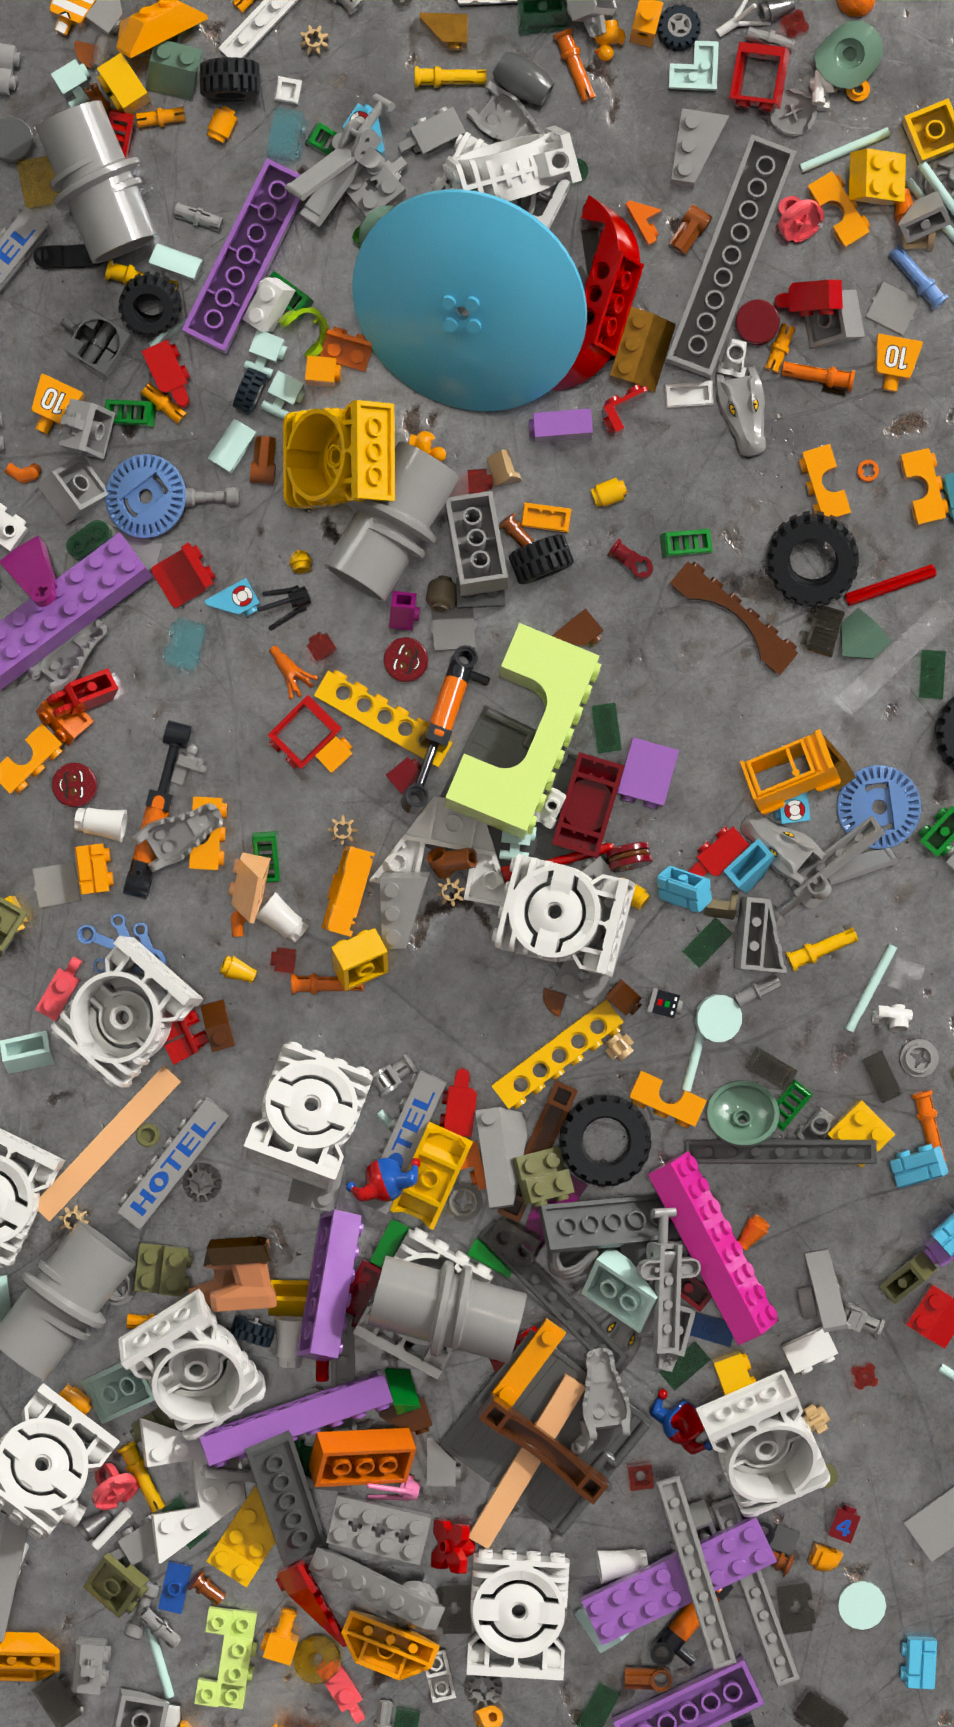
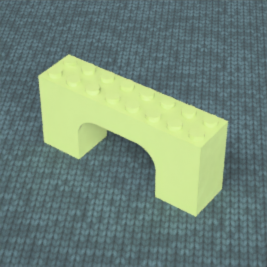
M519 623L501 665L499 677L538 694L545 707L542 720L526 757L520 764L514 767L498 768L464 754L445 797L444 807L521 839H525L527 834L532 835L538 818L535 816V813H541L547 797L544 792L545 790L550 791L556 773L553 770L554 768L559 770L565 754V751L562 750L563 746L568 748L574 729H571L572 725L577 726L583 711V708L580 707L581 703L586 705L593 687L589 684L590 682L595 683L602 665L598 663L600 656Z

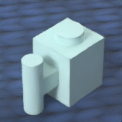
M76 59L51 73L65 99L73 94L76 98L68 102L70 107L90 101L82 88L90 84L87 79L90 74L83 63L79 65Z
M257 329L249 349L250 355L257 357L256 362L246 360L243 368L246 370L249 367L266 374L267 378H271L273 369L265 367L267 361L277 365L279 359L283 360L287 351V347L284 346L285 340Z
M277 371L267 391L268 395L275 398V401L272 404L264 400L261 409L284 420L285 415L289 413V411L282 409L284 404L286 403L292 407H295L296 403L301 404L306 394V391L303 390L305 387L304 383Z
M537 827L534 828L532 835L527 834L525 839L502 831L501 842L510 843V850L500 849L499 859L512 860L513 857L517 858L518 854L529 856L527 852H519L520 845L530 846V841H535Z

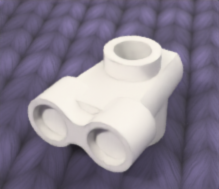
M815 70V77L810 79V88L813 92L812 104L817 106L818 111H829V93L837 92L838 87L826 81L819 71Z
M730 338L723 360L719 361L716 372L739 378L744 377L747 367H744L747 341ZM739 347L741 350L740 354L733 355L731 349Z
M551 788L550 791L545 793L547 797L541 813L536 812L535 816L538 817L537 822H541L549 829H554L559 820L557 815L566 799V795L558 789Z
M902 1004L892 1005L891 1007L878 1005L876 1011L872 1012L871 1020L872 1024H889L891 1032L901 1033L909 1030V1023L912 1021L913 1013L912 1010L905 1009V1005Z

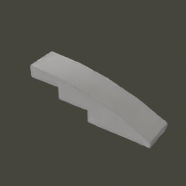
M829 1250L805 1253L811 1285L824 1333L848 1328Z

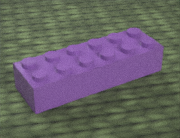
M339 1210L320 1214L297 1357L325 1362L338 1359V1355L342 1353L343 1341H341L342 1331L344 1332L347 1326L345 1313L346 1308L349 1307L351 1302L349 1289L350 1284L353 1283L355 1278L353 1265L354 1260L358 1258L359 1254L357 1241L358 1236L360 1237L363 1231L362 1215Z
M743 1656L736 1658L737 1663L711 1670L614 1716L612 1719L615 1727H718L765 1703Z

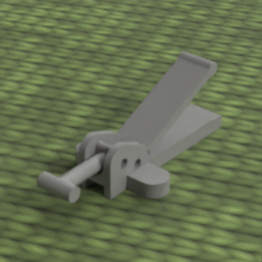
M377 93L372 97V102L376 103V105L364 122L361 124L355 119L348 121L343 132H339L332 139V146L335 150L285 186L286 191L302 201L312 194L300 215L318 227L321 226L363 167L375 173L379 172L385 165L384 157L376 151L382 139L371 127L384 109L391 112L394 110L395 104Z
M873 815L824 851L827 856L822 861L817 857L813 860L810 856L797 871L805 879L801 886L791 879L786 880L793 889L795 896L779 908L772 905L777 926H782L785 923L783 916L801 902L807 908L817 907L823 899L830 895L831 885L898 863V859L890 848L875 849L860 854L885 834Z
M656 1208L651 1210L652 1218H659L658 1243L649 1242L647 1244V1259L641 1260L636 1267L637 1275L642 1279L649 1280L648 1284L658 1298L641 1333L635 1331V1337H653V1352L656 1354L679 1353L681 1278L696 1277L701 1270L698 1260L691 1257H682V1244L668 1241L669 1217H676V1208Z

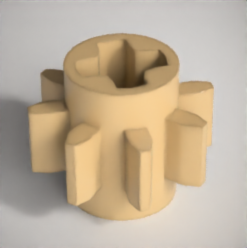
M308 25L309 31L307 33H300L301 37L305 39V41L300 43V46H307L308 55L312 51L320 55L322 47L328 49V44L324 40L329 38L328 33H321V26L317 29H312ZM315 36H318L319 43L315 42L311 45L309 38L314 39Z
M342 815L339 822L332 819L335 826L334 828H329L328 831L334 832L335 835L331 840L334 841L339 838L341 839V845H344L347 838L350 841H354L351 834L352 832H358V829L351 827L354 820L346 822L344 815ZM347 824L349 826L347 829L349 834L347 836L343 834L338 836V825L345 826Z
M447 877V884L438 883L439 887L442 888V892H438L436 896L444 897L443 905L448 900L451 901L454 907V900L457 898L461 901L464 900L459 894L465 888L457 886L459 879L455 883H450V879ZM448 885H452L454 889L457 888L458 893L454 894L453 899H450L448 895H444Z
M618 1032L605 1042L608 1047L605 1052L611 1060L617 1058L619 1061H622L634 1051L630 1046L634 1042L627 1033L622 1036Z
M75 1205L73 1211H70L68 1207L64 1208L67 1214L59 1216L60 1220H64V1225L61 1226V1229L67 1227L70 1229L69 1233L75 1227L68 1220V1217L73 1216V1214H76V1219L89 1224V1221L84 1220L83 1217L87 1211L79 1212L78 1205Z
M812 1404L803 1410L806 1415L802 1418L807 1422L811 1432L816 1431L817 1434H821L829 1429L826 1423L831 1420L822 1405L816 1408Z

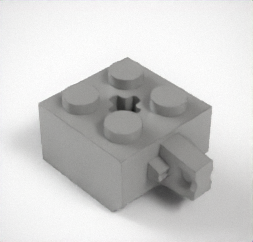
M566 0L568 15L572 18V21L584 22L590 37L595 38L607 33L605 19L614 15L617 8L615 0Z
M401 156L392 164L389 160L386 161L384 167L379 172L373 173L363 167L344 193L361 215L366 218L370 212L380 206L393 205L406 193V189L399 182L402 178L399 173L408 164ZM370 183H371L372 185L377 184V185H376V190H377V191H375V192H374L373 190L367 191V190H368V184H370Z
M70 398L69 405L66 407L65 415H62L60 423L63 425V428L59 433V445L80 455L104 459L116 413L97 404Z
M79 1636L75 1643L76 1654L71 1692L100 1695L102 1689H106V1685L109 1682V1670H105V1666L111 1658V1646H107L108 1639Z

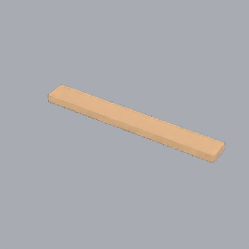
M163 1065L54 1181L52 1187H49L40 1196L38 1211L50 1222L182 1081Z
M565 1374L535 1424L555 1439L583 1394L585 1384ZM520 1447L471 1528L469 1539L489 1549L540 1465L541 1460L523 1447Z

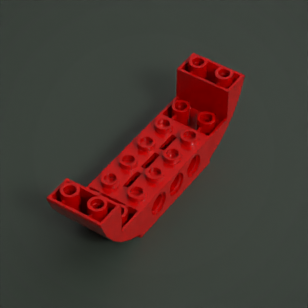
M588 195L586 203L583 205L581 218L602 232L600 233L597 251L592 259L590 274L585 281L584 291L587 304L586 332L581 350L574 364L565 377L551 389L553 391L569 389L585 382L594 376L612 355L616 356L644 264L640 262V252L636 237L628 223L611 208Z

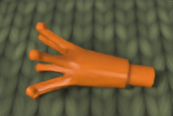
M276 645L270 648L269 652L274 657L275 664L285 678L289 699L293 698L292 691H296L297 697H301L302 694L296 683L299 679L310 688H313L314 684L309 682V678L317 680V675L313 676L299 668Z

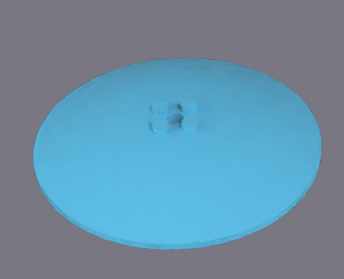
M462 189L438 190L414 196L401 202L383 215L369 231L358 252L353 271V301L359 325L366 340L372 344L371 348L380 361L399 380L433 401L472 411H499L522 406L538 399L554 388L568 373L581 350L586 332L587 304L581 277L575 263L559 239L541 221L521 207L491 194ZM458 307L466 308L469 315H461L458 312Z

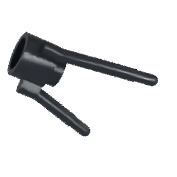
M296 585L291 588L264 591L262 593L263 596L290 594H288V598L258 607V612L290 603L292 608L297 607L270 625L269 630H273L296 614L307 610L306 605L311 604L305 586L299 588Z

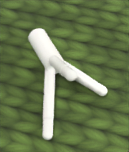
M743 0L734 17L718 27L716 31L722 37L738 26H769L771 22L741 21L756 8V4L753 3L743 11L748 0Z

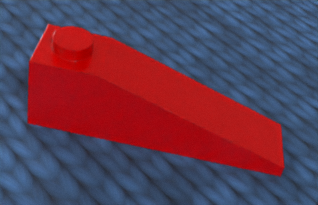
M305 1559L298 1560L278 1570L276 1582L281 1591L286 1590L287 1594L341 1646L346 1647L347 1644L341 1633L342 1628L312 1572L308 1570L309 1566Z

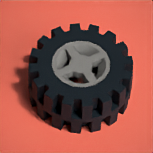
M675 4L672 7L666 8L661 14L658 23L660 39L669 48H677V50L687 49L690 45H693L698 39L701 30V21L697 12H694L691 7H686L685 4Z
M249 367L238 387L233 407L251 414L263 391L267 375Z

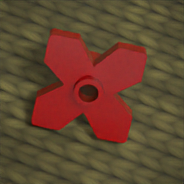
M435 1519L433 1534L439 1544L431 1553V1567L436 1569H447L449 1567L452 1573L466 1574L467 1557L471 1556L475 1551V1541L469 1539L470 1526L465 1524H453L452 1526L449 1520Z

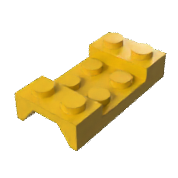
M429 1122L413 1158H418L421 1163L420 1167H418L417 1184L404 1189L402 1194L393 1201L389 1211L410 1214L421 1219L428 1228L434 1230L473 1141Z
M256 1484L206 1560V1562L246 1588L275 1544Z

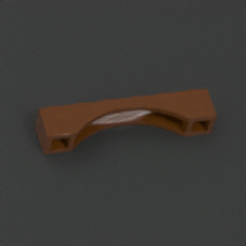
M687 561L669 583V586L686 600L713 603L735 615L752 635L758 649L760 662L779 677L797 656L798 652L795 651L797 646L786 638L783 641L776 634L779 631L770 623L764 625L758 620L760 615L749 607L746 610L740 605L742 600L734 593L730 592L728 595L722 590L723 584L716 578L712 577L709 579L704 575L705 569L694 561L691 564Z
M555 1080L523 1155L553 1147L578 1089ZM519 1182L514 1206L498 1208L497 1213L520 1223L528 1204L524 1205Z
M492 1393L478 1410L479 1420L498 1434L529 1451L591 1504L594 1505L607 1489L608 1481L604 1475L495 1393Z

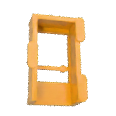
M820 729L814 731V734L746 762H740L752 797L761 814L766 815L785 806L784 801L815 788L818 792H822L840 784L841 779L833 764L826 746V740ZM805 754L811 771L799 775L800 772L796 769L793 760ZM790 761L793 769L792 774L795 777L761 791L755 774Z
M344 845L337 873L333 874L327 893L329 901L321 928L352 936L353 931L350 930L351 924H355V921L352 920L353 917H357L373 861L370 856L374 857L375 853Z

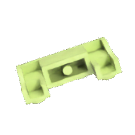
M209 1606L205 1632L224 1635L218 1680L198 1679L195 1704L243 1709L247 1680L252 1681L254 1667L250 1666L251 1657H256L258 1643L253 1642L257 1611Z

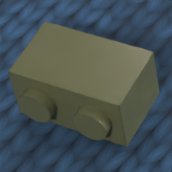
M920 1251L891 1274L879 1287L896 1304L926 1281L937 1270V1267L923 1251Z

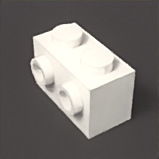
M264 278L257 285V293L253 300L250 301L243 320L261 332H273L296 290L278 278Z
M0 503V545L12 552L22 541L29 529L24 526L27 523L17 514L11 517L5 512L7 507Z
M822 1326L781 1345L794 1374L799 1372L800 1375L813 1370L812 1366L819 1362L824 1365L835 1359L834 1355L838 1354L829 1332L824 1333Z

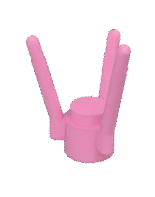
M409 1475L407 1483H400L399 1488L368 1483L366 1485L367 1488L395 1492L398 1495H367L366 1498L368 1500L417 1501L420 1482L414 1481L415 1476Z

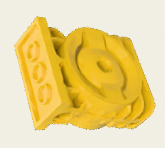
M354 400L347 404L345 409H309L286 414L283 420V496L286 504L292 508L317 509L334 507L341 503L348 504L349 501H395L394 404Z

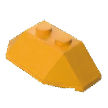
M159 0V2L143 7L139 12L120 21L116 45L117 51L132 58L207 20V14L179 0Z
M350 1610L341 1632L355 1663L399 1681L431 1669L440 1645L415 1631L399 1627L397 1624L375 1615Z
M6 1632L4 1641L0 1642V1681L38 1682L60 1671V1650L39 1633Z

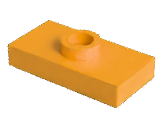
M524 502L521 527L568 533L571 509Z

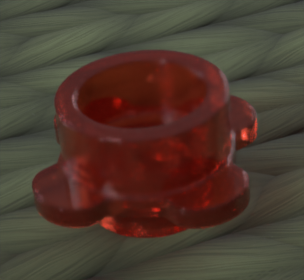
M799 9L789 15H784L781 19L782 24L786 26V33L789 37H795L797 33L801 31L806 32L809 28V24L805 22L803 11Z
M868 1363L866 1366L861 1367L855 1366L852 1369L857 1389L862 1390L866 1386L871 1385L874 1387L878 1384L873 1364Z

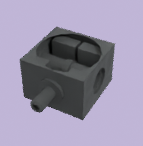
M89 309L82 322L78 325L67 318H63L60 323L62 327L73 333L64 348L66 353L108 379L133 340L129 333Z

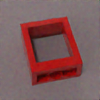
M739 42L729 97L736 107L749 109L750 106H758V109L769 112L773 111V108L780 109L790 55L786 47ZM748 58L779 61L773 99L741 95Z
M307 695L268 734L271 738L268 743L277 752L282 749L288 755L285 760L294 769L299 766L303 770L316 757L315 755L343 729ZM307 707L331 732L301 761L277 736Z

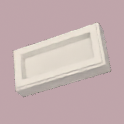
M713 381L664 384L666 408L714 405Z
M125 1507L93 1540L92 1546L99 1550L131 1517L133 1512L128 1507Z

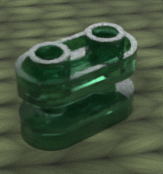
M94 520L68 539L66 543L67 552L74 560L80 562L113 537L112 530L104 521Z

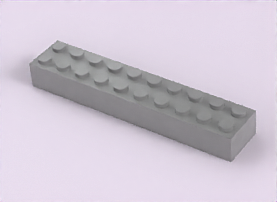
M751 135L667 356V363L706 378H711L797 151Z

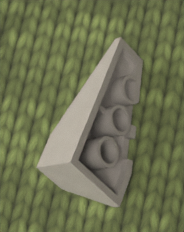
M502 1107L475 1110L489 1209L514 1206L518 1187V1178L513 1158L524 1154L528 1138L525 1115L523 1112Z

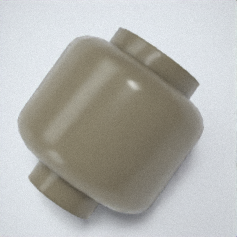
M441 575L438 576V579H433L429 582L426 602L431 610L446 613L456 606V583L452 581L451 577Z

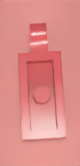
M72 957L66 970L58 968L38 1003L36 1011L54 1021L58 1020L59 1014L65 1008L80 981L74 975L82 963L81 960Z
M339 1658L318 1669L317 1672L341 1712L349 1709L356 1724L363 1721L365 1715L357 1704L363 1698Z

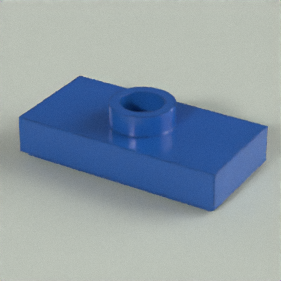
M699 1312L695 1313L690 1336L727 1347L731 1346L733 1335L725 1320Z
M172 1561L168 1562L158 1609L182 1614L192 1566Z

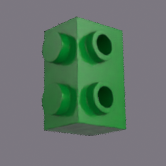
M953 805L947 809L942 807L934 816L937 819L932 826L927 824L918 833L921 838L917 842L934 858L939 855L944 857L952 848L950 843L954 840Z

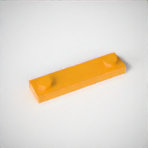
M546 1318L490 1395L495 1393L509 1405L513 1406L563 1339L566 1331Z

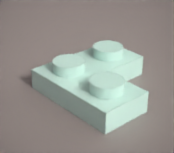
M695 41L693 64L670 63L669 89L716 91L719 42Z

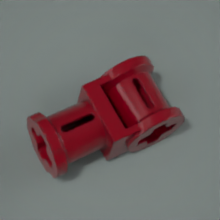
M620 538L614 543L607 554L609 558L614 557L639 579H646L653 572L651 560L625 546ZM644 562H647L646 567L648 571H642L641 573H638V567L636 565L638 563L643 564Z

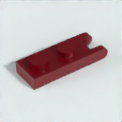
M365 1259L362 1260L349 1289L351 1302L349 1307L346 1308V1313L355 1317L351 1323L353 1327H356L378 1285L382 1268Z

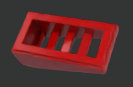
M111 109L109 121L113 130L125 132V135L117 133L115 135L118 141L124 142L123 145L120 144V147L126 158L129 152L134 114ZM114 120L126 122L127 126L115 124Z

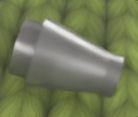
M763 0V2L758 4L761 20L763 22L768 21L769 23L795 10L794 0Z
M101 1510L81 1520L76 1528L88 1542L91 1539L94 1540L113 1519L106 1510Z

